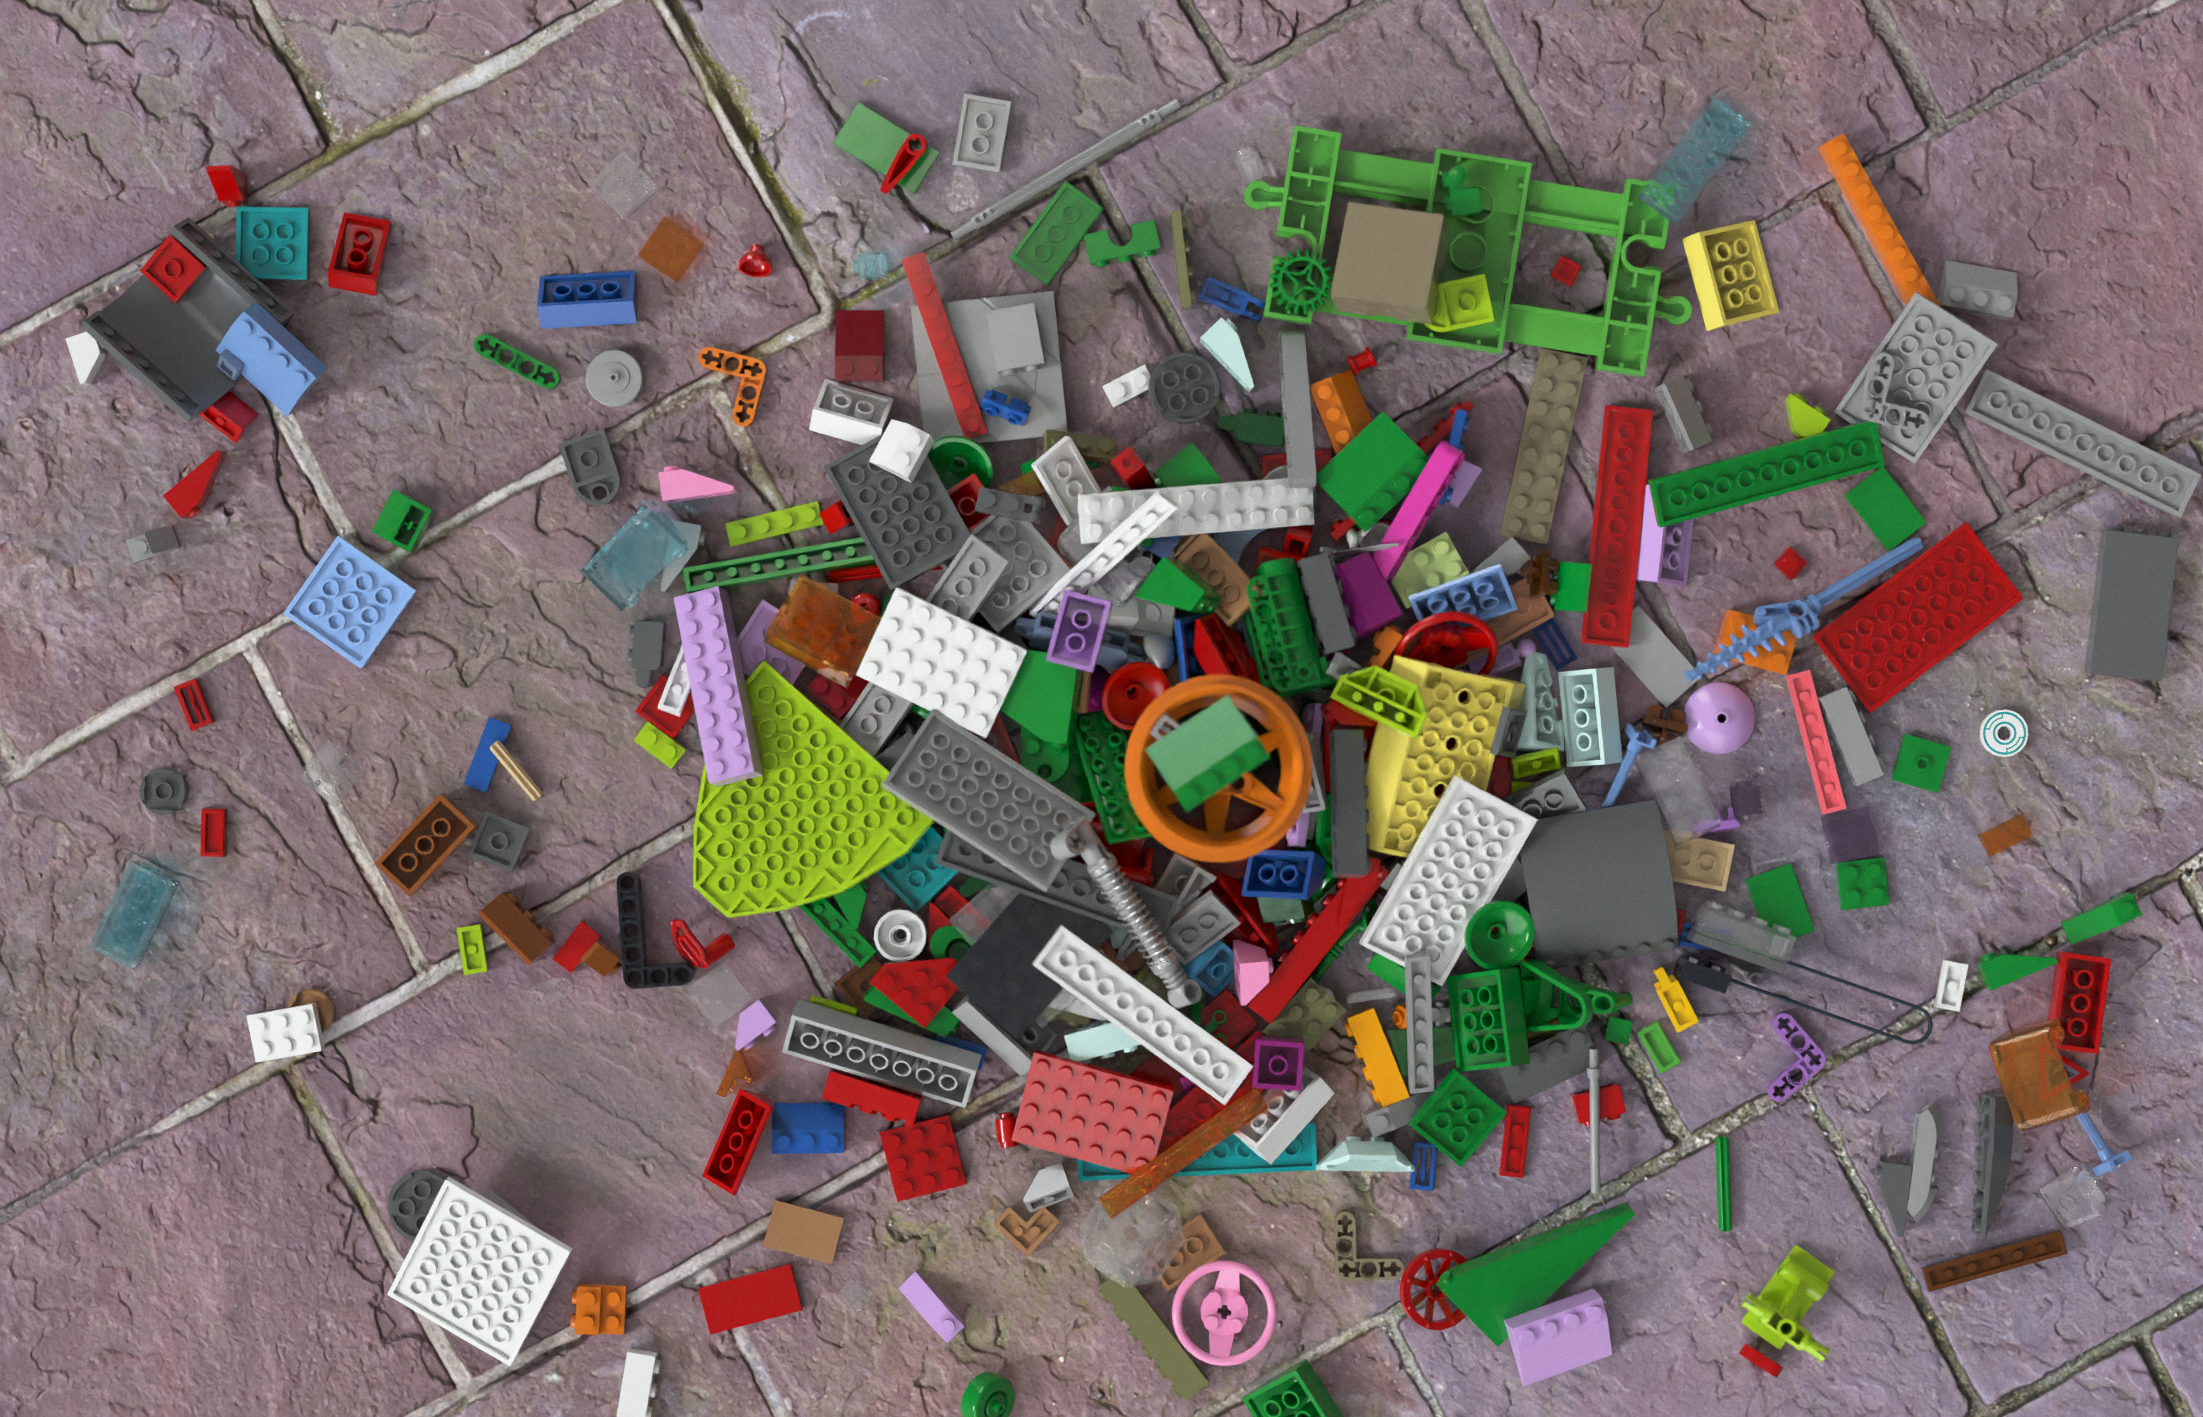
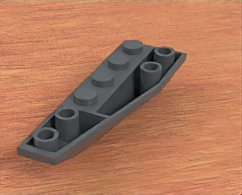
M1980 1093V1098L1976 1100L1979 1122H1976L1975 1135L1979 1139L1978 1146H1975L1974 1157L1975 1161H1978V1168L1974 1171L1973 1176L1974 1184L1977 1185V1194L1973 1195V1208L1976 1209V1218L1972 1219V1231L1980 1239L1986 1238L1996 1216L2010 1166L2013 1143L2014 1096L2005 1093Z

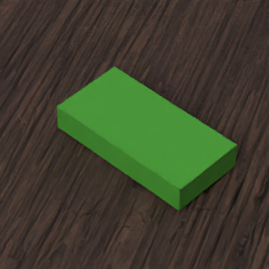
M1657 1020L1636 1032L1660 1074L1681 1063L1680 1058Z

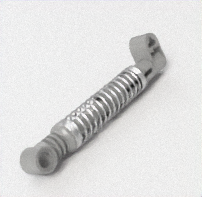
M1085 816L1072 822L1051 841L1050 848L1053 856L1058 860H1066L1081 854L1087 864V871L1093 878L1092 880L1098 881L1097 887H1102L1101 893L1106 894V900H1110L1109 906L1114 907L1113 912L1119 913L1118 919L1123 920V926H1127L1126 932H1131L1130 938L1135 939L1134 944L1140 945L1138 951L1143 952V958H1148L1146 963L1149 965V968L1154 975L1162 978V982L1166 983V988H1169L1168 999L1170 1003L1176 1008H1182L1199 1002L1202 996L1200 985L1196 981L1190 980L1187 974L1183 972L1184 970L1180 967V958L1174 949L1166 950L1170 947L1171 943L1162 944L1167 937L1159 939L1158 936L1163 931H1154L1159 924L1151 926L1150 923L1154 920V917L1146 919L1150 911L1142 913L1146 905L1140 903L1142 898H1137L1138 892H1133L1132 888L1134 885L1129 886V879L1124 878L1125 872H1120L1121 866L1116 865L1118 860H1116L1113 853L1106 850Z

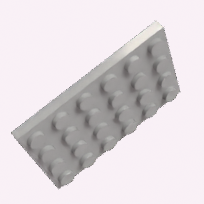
M1916 291L1872 354L1873 356L1879 352L1888 353L1894 360L1886 403L1921 410L1928 415L1929 424L1921 432L1877 423L1880 442L1913 463L1917 462L1998 345L1990 337ZM1872 356L1834 410L1835 414L1851 424L1866 421L1860 417L1859 405ZM1883 357L1882 360H1877V365H1880L1879 373L1874 372L1873 376L1885 378V374H1880L1882 367H1887V362L1884 361ZM1879 380L1873 381L1870 385L1871 391L1874 394L1880 393L1882 383ZM1868 396L1867 400H1872L1871 407H1866L1865 412L1869 413V417L1871 414L1876 413V409L1873 408V402H1879L1880 398ZM1892 409L1888 413V419L1892 423L1897 422L1900 418V413L1897 409ZM1919 414L1916 418L1906 416L1905 421L1915 423V428L1917 424L1922 423V420L1919 419Z

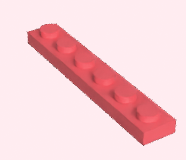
M1805 670L1786 675L1821 813L1824 815L1847 809L1811 671Z

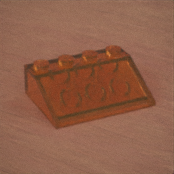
M801 574L768 628L764 643L848 688L861 665L882 618Z

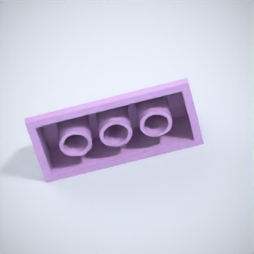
M1645 485L1636 580L1686 586L1694 519L1661 528L1658 527L1649 485Z

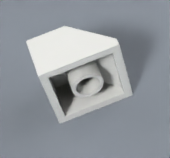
M891 419L869 462L912 483L934 440L930 434L910 424Z

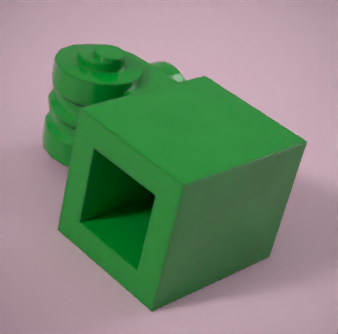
M1455 166L1449 172L1442 173L1443 188H1448V197H1445L1446 212H1450L1451 218L1479 215L1482 212L1479 187L1465 189L1461 185L1467 178V171L1461 166Z

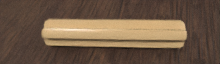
M500 741L493 743L490 746V750L533 801L541 797L543 793L504 745Z

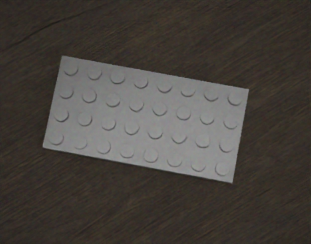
M932 709L882 784V787L1045 892L1066 861L1058 860L1053 856L1050 848L1051 841L1075 820L1085 816L1090 823L1096 815L1093 811L934 709Z

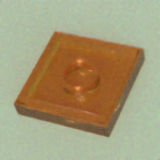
M664 216L637 256L678 283L705 244Z

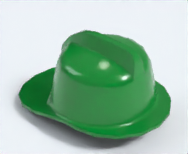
M944 926L933 933L930 940V949L936 959L953 957L959 961L974 945L976 940L955 926Z

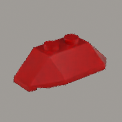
M1215 612L1197 619L1195 624L1194 654L1207 676H1236L1261 685L1256 665L1234 628L1228 627Z
M1221 873L1218 874L1216 880L1202 891L1206 894L1212 890L1240 919L1241 924L1223 937L1232 950L1233 940H1240L1265 949L1267 957L1277 952L1279 947L1275 925L1272 922L1263 923L1257 898L1241 895L1243 882Z

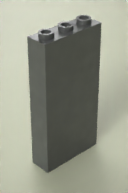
M2109 526V530L2101 531L2084 673L2155 682L2162 681L2179 538L2171 537L2172 533L2157 532L2156 536L2147 535L2148 530L2133 529V533L2124 532L2123 527Z

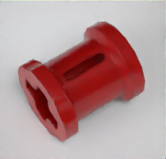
M1366 347L1365 351L1353 357L1350 355L1346 357L1355 376L1370 366H1377L1369 347Z

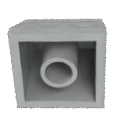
M1034 303L986 311L998 374L1003 373V376H1011L1017 374V370L1026 369L1027 372L1041 370L1040 366L1045 365Z

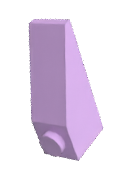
M916 1271L899 1286L900 1291L946 1343L965 1326V1321Z

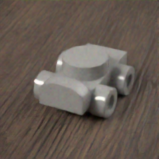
M1436 1002V1007H1432V1022H1435L1436 1027H1445V1022H1450L1451 1019L1450 1007H1445V1002Z

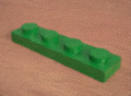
M826 898L799 906L859 968H862L878 952L857 929H852L848 920Z

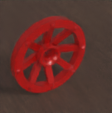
M1445 1248L1429 1249L1416 1256L1406 1267L1400 1282V1300L1405 1313L1414 1323L1430 1330H1444L1455 1326L1466 1317L1459 1308L1452 1313L1444 1299L1447 1296L1436 1284L1440 1276L1447 1271L1452 1260L1458 1265L1467 1262L1462 1255ZM1444 1258L1434 1275L1431 1260ZM1422 1266L1426 1275L1425 1280L1415 1278L1416 1273ZM1411 1285L1422 1287V1291L1411 1299ZM1427 1298L1423 1318L1415 1310V1307ZM1435 1301H1437L1446 1318L1432 1320Z

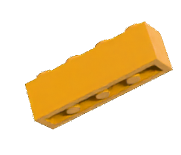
M1373 1006L1346 1016L1348 1022L1344 1026L1348 1036H1354L1357 1043L1353 1048L1357 1058H1363L1366 1067L1362 1068L1366 1080H1372L1375 1089L1371 1090L1375 1103L1380 1102L1382 1107H1386L1410 1097Z

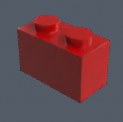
M1617 1082L1599 1086L1600 1119L1607 1117L1608 1121L1621 1118V1113L1626 1112L1620 1086ZM1590 1089L1570 1094L1577 1122L1579 1124L1584 1123V1126H1590Z

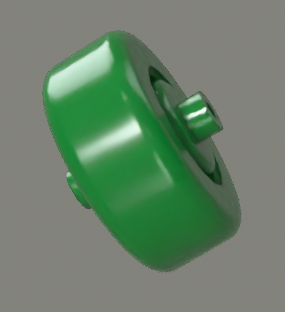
M984 1372L977 1375L968 1384L962 1396V1417H1009L1015 1401L1012 1383L994 1372Z

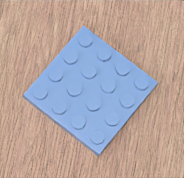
M337 536L283 614L360 669H363L412 600L417 590L342 537Z

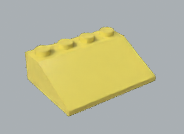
M1755 220L1698 232L1682 239L1707 331L1779 312Z

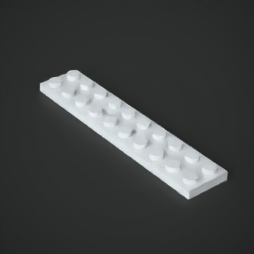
M1288 478L1078 494L1080 540L1082 544L1102 542L1158 490L1177 502V509L1145 538L1314 524L1313 489L1290 488Z
M1062 925L1059 926L1032 963L1036 968L1224 1105L1253 1068L1250 1063Z

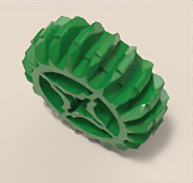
M1297 249L1295 258L1291 252H1287L1288 261L1280 257L1279 262L1283 266L1280 267L1276 264L1273 266V269L1279 273L1270 274V278L1277 280V282L1270 283L1269 287L1278 289L1272 293V297L1274 298L1279 295L1282 297L1277 302L1279 306L1284 301L1288 303L1285 311H1289L1291 305L1295 306L1294 314L1296 315L1299 312V307L1303 308L1304 315L1308 314L1309 306L1313 312H1316V303L1321 307L1325 306V302L1321 299L1322 297L1326 299L1331 298L1330 294L1325 291H1331L1332 285L1327 284V282L1333 281L1334 276L1326 275V273L1332 271V267L1329 266L1324 269L1322 266L1325 265L1327 260L1324 258L1320 263L1317 262L1319 253H1315L1314 257L1310 258V250L1308 249L1305 252V256H1301V250ZM1296 263L1308 264L1304 271L1300 273L1287 270L1288 267ZM1314 267L1321 276V288L1316 286L1317 284L1311 280L1310 275ZM1308 272L1306 276L1308 286L1305 287L1303 285V288L1295 292L1298 288V281L1295 279L1297 277L1301 279V276ZM1282 276L1288 278L1287 280L1293 284L1294 289L1290 297L1283 289ZM1303 291L1317 294L1316 297L1308 301L1296 300Z

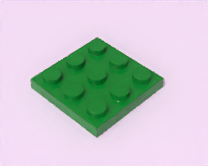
M1453 1068L1410 1119L1408 1124L1457 1165L1462 1167L1507 1112Z

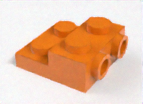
M1389 624L1383 631L1380 629L1372 640L1374 642L1375 654L1368 662L1367 667L1377 666L1386 671L1393 662L1396 647L1402 638V631L1399 628Z
M580 1283L577 1286V1290L572 1292V1304H576V1313L571 1315V1328H575V1334L624 1335L627 1286Z

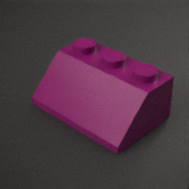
M1370 552L1363 553L1336 566V571L1333 572L1336 581L1339 580L1341 583L1343 594L1340 597L1342 604H1347L1350 618H1347L1349 627L1354 628L1357 639H1365L1403 615Z

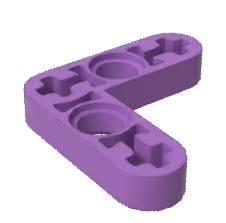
M1779 1012L1772 1018V1027L1798 1057L1767 1086L1768 1096L1774 1101L1782 1102L1824 1067L1826 1056L1791 1015ZM1788 1018L1787 1026L1792 1030L1796 1027L1797 1030L1791 1032L1786 1038L1785 1035L1788 1034V1031L1783 1027H1777L1780 1024L1778 1019ZM1799 1034L1804 1036L1805 1044L1803 1047L1795 1048L1792 1044L1794 1036ZM1808 1049L1815 1056L1819 1054V1063L1817 1065L1814 1063L1809 1064L1811 1058L1806 1053L1803 1056L1800 1053ZM1795 1068H1799L1803 1073L1802 1079L1797 1082L1792 1081L1790 1078V1072ZM1783 1077H1785L1788 1083L1793 1085L1791 1089L1786 1085L1781 1090L1782 1096L1777 1094L1773 1096L1775 1092L1773 1087L1775 1085L1781 1087L1785 1083L1781 1080Z

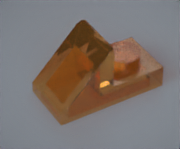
M736 1049L716 1093L719 1096L725 1098L728 1093L733 1094L738 1083L735 1077L749 1083L754 1082L741 1049L739 1051Z

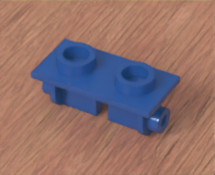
M994 389L991 391L986 390L980 405L981 410L990 416L1004 418L1011 424L1025 426L1027 416L1031 410V406H1028L1027 402L1012 397L1010 404H1007L1005 401L1008 395Z

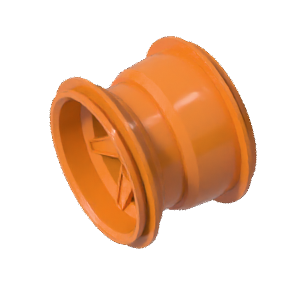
M1208 675L1186 680L1173 686L1147 707L1135 725L1128 743L1125 759V779L1134 810L1156 841L1169 850H1174L1191 859L1207 862H1229L1248 858L1266 850L1291 829L1299 818L1309 795L1312 780V757L1308 739L1300 721L1279 696L1264 686L1245 678L1229 675ZM1228 695L1239 711L1254 718L1268 732L1257 738L1267 753H1270L1275 748L1277 749L1280 762V777L1275 795L1247 772L1241 776L1245 781L1242 789H1234L1230 783L1204 800L1206 832L1183 823L1166 807L1179 800L1168 784L1158 791L1154 776V762L1145 749L1158 741L1150 732L1164 713L1176 722L1186 714L1201 708L1210 707ZM1166 720L1163 723L1168 729L1172 726ZM1160 728L1157 731V733L1160 734L1162 737L1167 735V733H1165ZM1230 795L1266 809L1256 820L1247 826L1234 831L1224 832Z

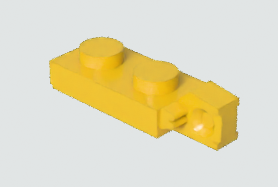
M1663 967L1655 968L1653 972L1658 982L1654 983L1655 991L1676 1032L1679 1033L1698 1023L1699 1020L1678 980L1675 979L1673 974L1667 976Z

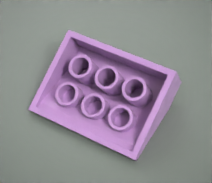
M1593 1288L1504 1320L1523 1386L1612 1355L1607 1314L1602 1297Z

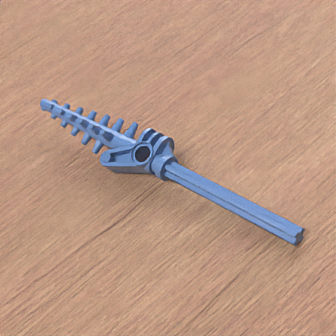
M1912 538L1815 596L1809 594L1804 597V601L1792 600L1790 602L1757 607L1753 617V623L1757 628L1751 631L1747 626L1742 625L1741 629L1745 636L1739 639L1734 634H1731L1730 638L1733 644L1726 647L1723 643H1720L1718 646L1721 652L1716 655L1709 652L1707 654L1709 657L1704 663L1699 661L1696 663V668L1685 672L1687 681L1691 682L1697 678L1700 680L1703 678L1702 675L1708 672L1715 674L1717 672L1716 668L1721 665L1728 669L1731 667L1729 661L1734 658L1743 663L1745 659L1742 654L1745 652H1750L1754 657H1758L1759 653L1755 648L1758 645H1762L1771 652L1773 648L1768 640L1773 637L1782 646H1786L1787 642L1782 633L1788 629L1797 639L1802 638L1804 634H1809L1811 630H1816L1819 628L1817 618L1824 606L1922 550L1924 546L1921 544V539ZM1792 613L1798 614L1799 617L1793 616Z

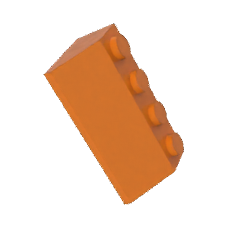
M1352 370L1309 385L1311 399L1334 455L1339 453L1372 421Z

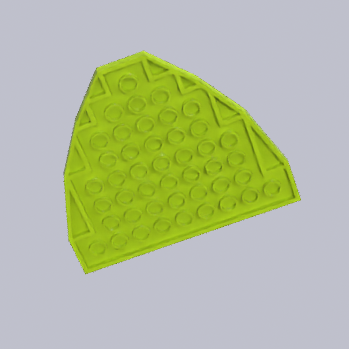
M764 660L745 682L763 775L716 786L709 783L706 765H704L694 823L693 887L727 918L785 911L843 893L907 854L935 822L921 811L883 788L882 784L890 771Z

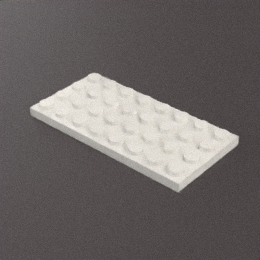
M1454 775L1359 943L1405 967L1404 955L1428 953L1430 955L1431 981L1442 986L1465 947V930L1470 918L1479 908L1491 902L1536 824L1537 819Z

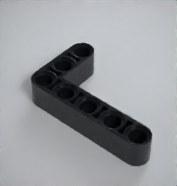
M634 871L620 874L617 878L616 886L624 983L631 989L682 986L690 983L695 977V970L689 963L647 965L641 880ZM626 875L634 879V886L631 889L623 885V879ZM630 899L636 903L634 912H628L625 909L626 900ZM629 923L637 926L638 933L636 936H630L627 933L626 927ZM631 947L637 948L640 952L637 960H632L628 956V950ZM683 967L689 971V978L687 980H681L678 977L677 971L679 968ZM656 969H661L665 973V980L663 982H658L654 979L653 975ZM632 971H637L641 974L642 978L639 984H635L630 980Z

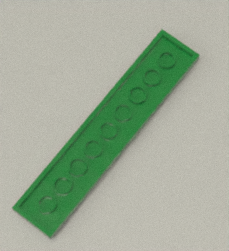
M1862 421L1648 480L1657 526L1661 528L1885 466L1877 423Z

